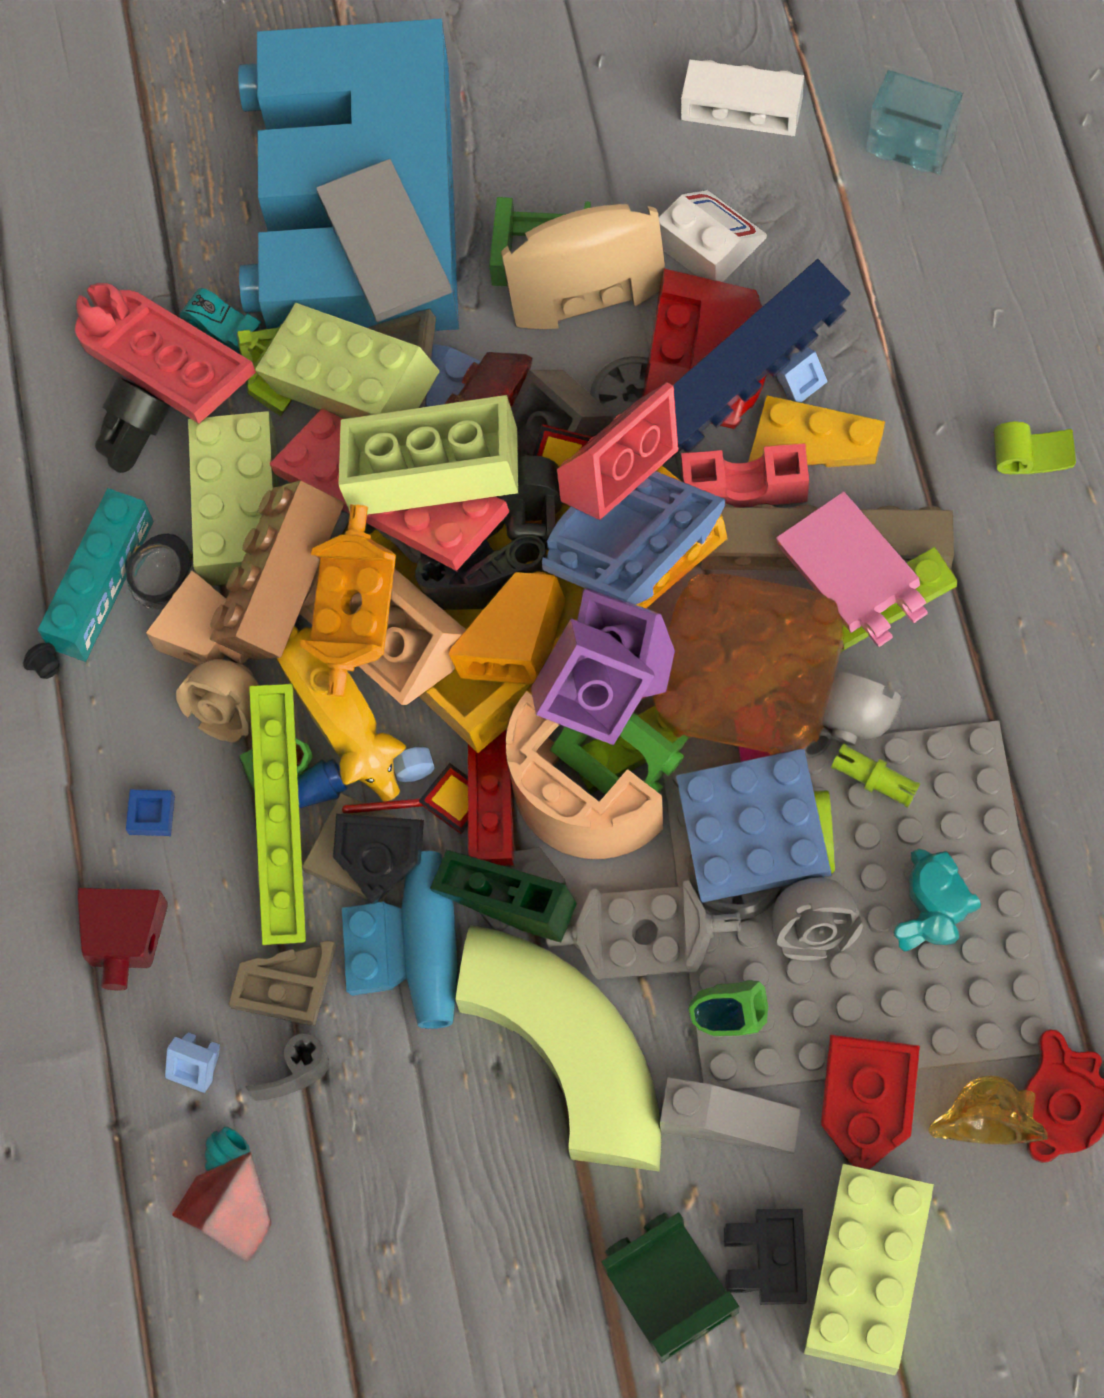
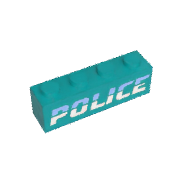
M107 488L38 628V632L45 643L54 645L56 652L84 662L87 661L127 578L126 567L129 558L134 553V549L144 543L153 525V518L144 500Z

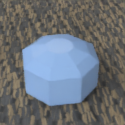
M413 747L404 750L393 759L397 781L414 782L424 779L435 769L429 748Z

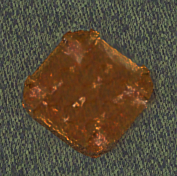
M697 574L693 576L675 604L668 629L675 653L667 690L664 693L653 695L661 721L672 731L674 736L679 738L684 734L688 737V740L691 736L769 752L770 755L805 749L812 741L817 742L824 728L823 718L841 649L844 650L845 633L837 603L833 599L810 589L730 574Z

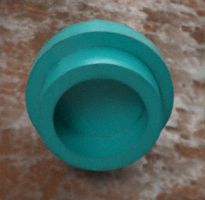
M224 1127L220 1132L214 1131L206 1139L204 1156L207 1162L205 1163V1170L211 1173L232 1172L240 1169L246 1162L245 1156L250 1152L249 1145L232 1128Z

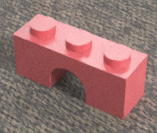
M805 443L766 446L760 458L747 463H731L724 460L722 450L681 453L682 482L724 498L725 504L733 505L735 508L754 507L759 504L778 505L807 502L809 473Z

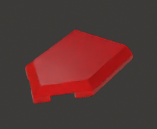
M830 1035L821 1126L853 1166L870 1170L876 1163L911 1137L920 1052L919 1045Z

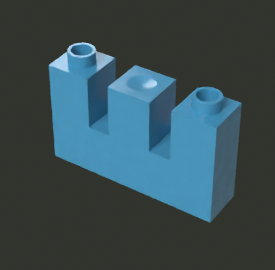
M442 19L257 31V63L240 64L238 80L243 111H261L266 130H258V200L268 232H258V264L240 265L239 287L244 313L262 312L267 329L277 328L280 324H283L294 304L298 303L367 328L430 309L436 316L435 331L459 329L449 63ZM391 159L446 274L452 293L376 322L320 201L316 187Z

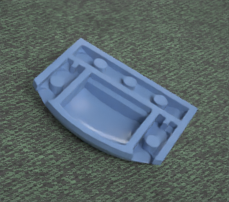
M655 471L601 520L571 506L557 522L547 540L549 551L547 559L544 557L542 559V568L548 573L585 589L589 588L636 605L654 595L653 586L696 542L700 544L705 542L725 506V499Z

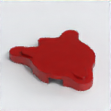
M1052 1029L1044 1031L1039 1036V1065L1035 1073L1027 1081L1020 1096L1019 1104L1021 1121L1028 1137L1027 1151L1032 1159L1040 1163L1050 1162L1058 1155L1085 1150L1098 1142L1104 1134V1079L1099 1075V1069L1102 1064L1101 1056L1093 1051H1072L1068 1047L1063 1035L1057 1030Z

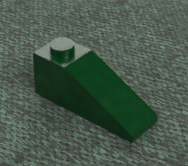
M447 849L430 887L431 891L518 930L560 943L577 905L563 883Z

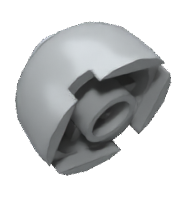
M823 670L815 687L813 705L814 712L820 723L832 730V739L854 746L857 739L872 740L884 734L891 727L897 716L902 697L897 692H894L892 699L883 695L885 686L870 679L838 671L836 679L829 678V670Z
M823 877L805 878L788 886L777 897L771 915L772 928L777 945L781 946L785 956L800 961L827 958L825 950L834 948L839 945L840 951L849 948L859 938L863 929L859 910L852 894L837 881Z

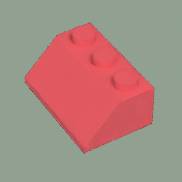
M665 383L638 399L623 413L617 415L608 426L592 437L572 457L561 464L557 469L561 502L601 520L678 451L673 385Z

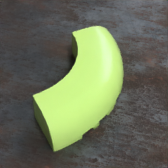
M470 925L464 944L455 998L459 1012L479 1016L493 1021L512 1032L515 1031L528 1041L544 1059L557 1078L568 1106L570 1126L568 1149L571 1160L660 1172V1113L654 1083L645 1057L631 1029L616 1007L580 971L552 952L526 939L499 930Z

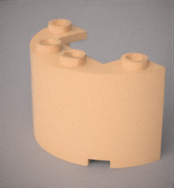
M526 691L516 705L508 724L506 755L517 807L522 818L533 833L543 842L562 853L586 859H607L622 856L641 848L654 839L663 830L662 795L627 769L600 801L591 796L554 767L560 758L550 751L555 742L548 737L559 724L537 716L533 697Z

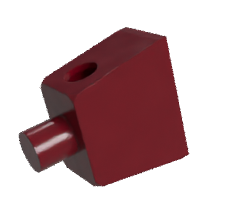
M78 888L82 955L90 966L103 967L102 988L114 991L126 990L128 987L129 968H149L153 963L168 902L160 890Z

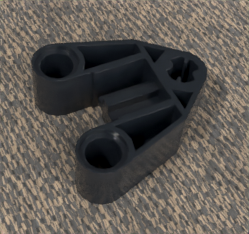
M502 520L457 571L421 552L415 570V578L421 591L443 610L484 609L515 572L533 573L540 571L548 573L542 568L543 557L547 559L548 554L543 541L533 535L518 537L499 551H494L487 539L503 528L504 521Z

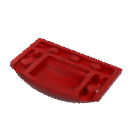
M664 268L642 397L665 383L674 385L763 306L757 291ZM767 375L759 381L762 387L753 397L745 403L739 398L730 406L734 412L720 426L735 429L741 423L742 419L740 417L750 408H753L764 386Z

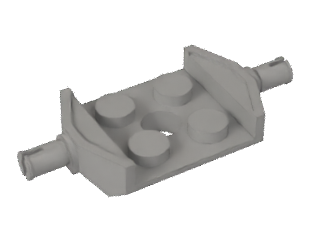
M683 881V886L602 894L598 889H590L576 925H573V928L566 929L562 942L547 938L546 940L549 948L574 944L577 949L581 950L592 974L597 979L695 972L704 961L710 938H715V932L741 931V925L739 924L741 923V917L739 912L714 916L712 913H707L690 881ZM646 924L657 926V936L651 943L643 945L636 942V932L641 926Z

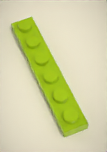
M293 684L249 686L262 945L306 943Z

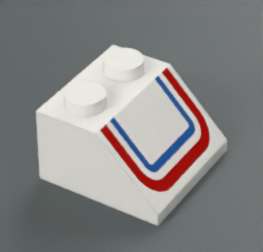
M708 190L682 194L659 216L663 251L696 276L724 282L767 238L765 232Z

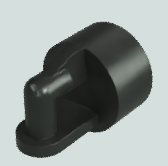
M118 376L102 405V408L107 413L102 423L100 435L95 443L97 452L108 458L109 466L119 473L129 471L136 463L150 434L157 435L171 406L140 386Z
M541 456L518 457V493L499 496L500 499L506 501L509 513L503 519L509 539L513 541L523 535L537 536L543 541L546 550H549L547 540L555 527V514L559 512L563 504L560 500L557 475L559 466L548 458ZM539 520H542V524H538V523H525V521H539Z

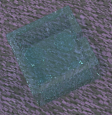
M888 70L872 106L867 152L875 154L883 160H894L910 165L921 172H932L940 175L956 138L963 93Z

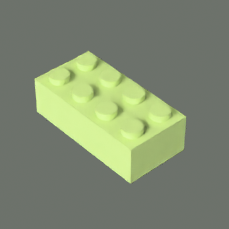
M298 303L294 304L255 369L277 394L319 410L323 408L343 419L419 408L440 372L417 345Z
M507 395L341 419L339 488L349 511L351 504L369 507L367 510V515L518 493L517 426Z
M269 411L206 417L200 424L192 419H188L193 567L196 573L211 586L227 584L234 568L241 566L246 554L242 550L245 538L252 528H257L262 516L258 512L261 500L268 490L272 491L273 488L279 487L278 476L273 473L269 464L277 456L276 432Z
M843 1164L804 1354L896 1375L900 1367L934 1184Z

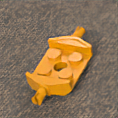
M350 505L348 531H345V535H339L312 548L311 555L320 558L311 638L310 641L300 640V647L324 663L329 664L328 668L331 671L328 696L345 697L347 671H354L356 666L376 661L384 654L396 555L387 548L370 539L371 535L364 533L367 510L369 508L364 505ZM359 592L362 597V605L355 614H352L350 611V601Z

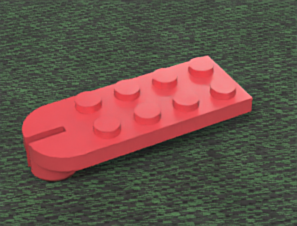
M108 283L90 285L87 292L94 307H90L85 297L82 295L78 296L76 309L79 317L75 324V333L82 348L89 355L198 424L256 373L252 361L138 292L118 290L115 286Z

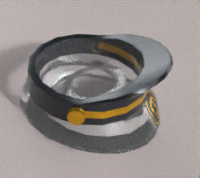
M159 534L134 549V553L129 558L126 567L128 589L134 600L146 608L162 610L190 572L196 573L193 567V553L188 549L184 540L174 534Z

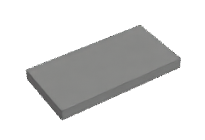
M391 159L316 187L320 201L376 322L452 293L446 274Z

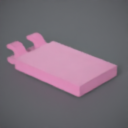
M842 492L776 537L778 547L850 633L862 626L873 642L880 647L893 638L892 634L888 631L891 626L881 614L882 611L897 603L913 623L928 614L927 610L923 607L926 601L916 590L920 586L919 577L845 492Z

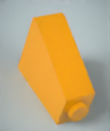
M540 571L533 573L515 572L450 649L449 656L461 679L533 684L551 653L566 601L555 575Z

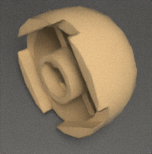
M214 659L199 664L189 673L176 690V701L187 718L193 713L196 718L202 721L198 728L204 733L218 740L237 742L242 735L246 737L251 731L249 686L259 685L250 669L245 665Z

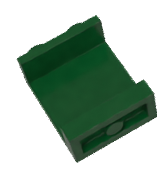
M679 1212L670 1218L667 1213L655 1217L643 1227L646 1231L645 1234L632 1242L628 1237L619 1240L605 1251L608 1257L601 1261L603 1270L661 1363L737 1315L740 1308L731 1292L725 1291L684 1227V1219Z

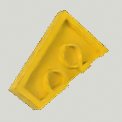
M767 395L748 462L760 458L766 446L805 443L808 465L823 464L826 467L875 464L885 428V421Z

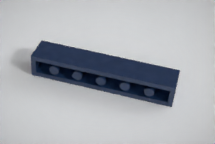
M818 258L673 385L678 451L671 458L682 449L686 453L692 451L705 438L701 433L711 423L716 428L719 427L734 412L730 406L739 398L744 403L747 402L762 387L759 381L769 373L772 377H775L791 361L787 356L797 348L800 352H803L819 336L815 332L824 323L830 328L846 313L847 310L843 305L851 295V292Z

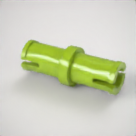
M844 743L831 766L832 769H837L865 784V790L872 793L875 789L907 808L921 784L886 767L888 762L879 759L877 762Z

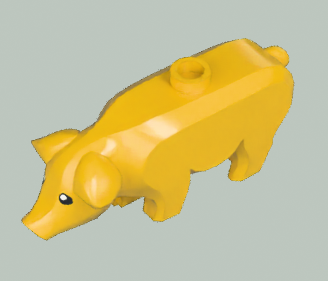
M294 626L281 658H276L289 683L293 684V689L308 714L341 758L339 765L343 784L348 785L359 780L372 789L382 801L394 799L400 793V789L394 774L393 759L406 749V745L390 734L376 733L377 723L374 715L348 671L345 697L327 695L331 671L328 668L329 664L324 663L300 647V640L310 641L312 628L304 627L298 630Z

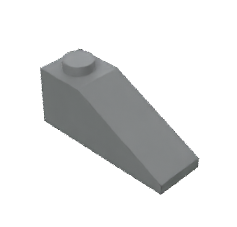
M667 1077L660 1128L661 1133L794 1154L800 1108L713 1084Z

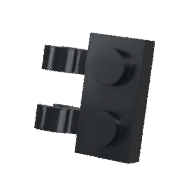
M803 1208L757 1209L755 1212L756 1223H726L725 1228H723L724 1247L757 1245L758 1269L727 1270V1274H725L726 1292L746 1293L759 1291L760 1305L806 1304L808 1300Z

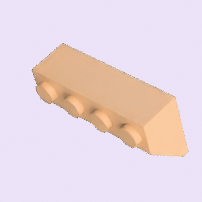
M319 566L299 612L311 624L313 622ZM394 568L384 654L378 660L360 665L359 667L401 705H407L453 672L455 666L449 656L450 649L466 629ZM359 592L350 601V611L352 614H355L362 605V597Z

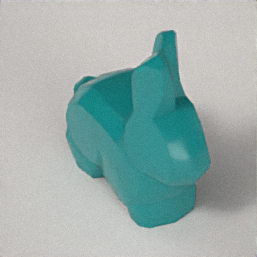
M917 849L911 852V861L914 866L909 876V897L919 909L920 914L916 919L898 923L893 931L894 936L899 940V947L904 952L914 949L925 940L935 945L955 943L959 939V930L955 924L962 922L968 914L981 908L980 899L976 894H972L958 873L956 863L948 852L943 851L931 854L924 849Z

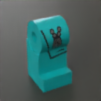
M198 288L179 313L181 319L239 354L237 332L249 329L250 332L259 331L261 321L248 313L246 316L226 304L216 294L204 288Z

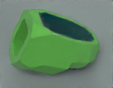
M753 980L716 984L714 987L699 991L694 996L688 1007L689 1016L692 1023L700 1031L712 1036H738L758 1033L767 1023L768 1001L765 987L760 981Z

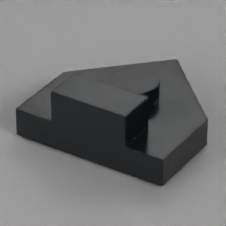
M336 814L333 858L352 877L371 904H376L421 863L424 820Z

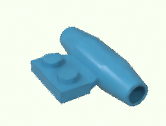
M422 851L421 863L405 877L402 908L384 902L342 908L346 992L354 996L393 990L395 986L407 979L417 1025L425 1029L444 1028L453 1024L458 979L454 903L452 900L436 894L430 889L443 859L441 853L436 851Z

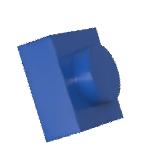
M130 789L126 821L127 833L129 835L171 836L175 795L172 790Z

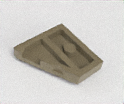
M327 940L320 942V946L297 952L292 949L277 953L269 959L256 958L240 962L229 1006L231 1009L316 1026L336 949L335 943Z

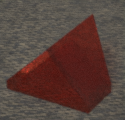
M251 1151L226 1162L224 1165L196 1176L172 1214L176 1219L249 1262L272 1224Z

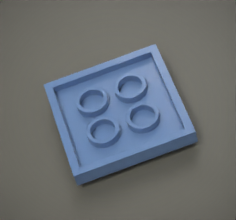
M804 749L676 775L702 903L791 885L798 880L809 877L824 878L832 876Z

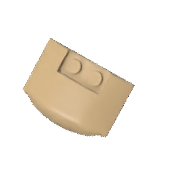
M615 204L575 211L547 221L526 232L528 241L523 243L512 254L508 246L501 251L516 327L559 328V320L630 300L633 301L634 306H637L658 293L665 262L657 209L648 206L649 214L630 211L628 204Z

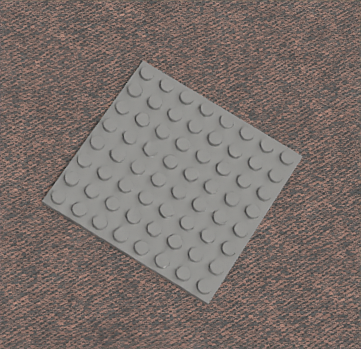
M999 720L887 733L872 740L857 739L854 746L848 745V747L877 762L879 759L888 762L886 767L915 782L921 783L916 794L913 795V800L908 808L875 789L872 793L865 790V784L837 769H832V763L836 755L838 756L843 743L831 740L830 745L823 753L813 758H806L813 791L829 790L835 871L831 874L832 876L824 878L837 881L852 894L859 910L863 929L859 938L849 948L840 951L839 945L834 948L825 950L827 958L809 961L788 958L783 954L781 946L777 945L771 920L775 902L763 913L741 920V923H739L741 931L715 932V938H710L704 961L697 971L689 972L692 999L699 991L714 987L716 984L739 983L746 980L760 981L766 990L768 1016L767 1023L758 1033L747 1035L712 1036L700 1031L696 1027L703 1083L740 1091L825 1081L830 1035L919 1045L918 1070L1040 1056L1039 1036L1044 1031L1055 1030ZM795 744L782 746L783 753L799 750ZM738 751L684 757L680 765L670 776H667L665 773L663 775L678 887L683 886V881H689L688 864L691 849L676 775L740 762ZM917 849H924L931 854L946 851L956 863L958 873L972 894H976L980 899L981 908L968 914L962 922L955 924L959 930V939L955 943L935 945L925 940L914 949L904 952L899 947V940L894 936V928L898 923L918 918L920 914L919 909L909 897V876L914 866L911 861V852ZM790 885L782 886L780 894ZM727 998L722 1007L727 1014H738L741 1004L734 998ZM714 999L707 1000L704 1003L713 1001Z

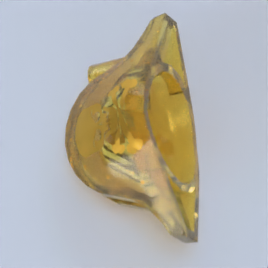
M992 1075L982 1076L966 1084L959 1092L950 1109L931 1123L928 1130L934 1138L979 1144L1010 1145L1048 1140V1133L1043 1125L1033 1119L1035 1093L1028 1090L1018 1091L1007 1079Z

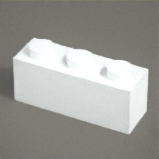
M690 59L681 97V120L795 136L803 99L804 75L794 74L789 71L777 72L756 69L749 65L734 66L720 64L712 60L698 61Z

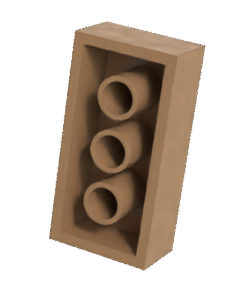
M301 480L275 487L272 491L268 490L259 505L258 512L262 516L257 528L250 530L243 543L242 550L246 554L241 566L235 567L228 579L226 588L230 592L226 602L216 609L212 617L210 627L214 630L210 637L211 641L252 660L281 658L320 564V558L311 555L312 548L330 540L345 502Z

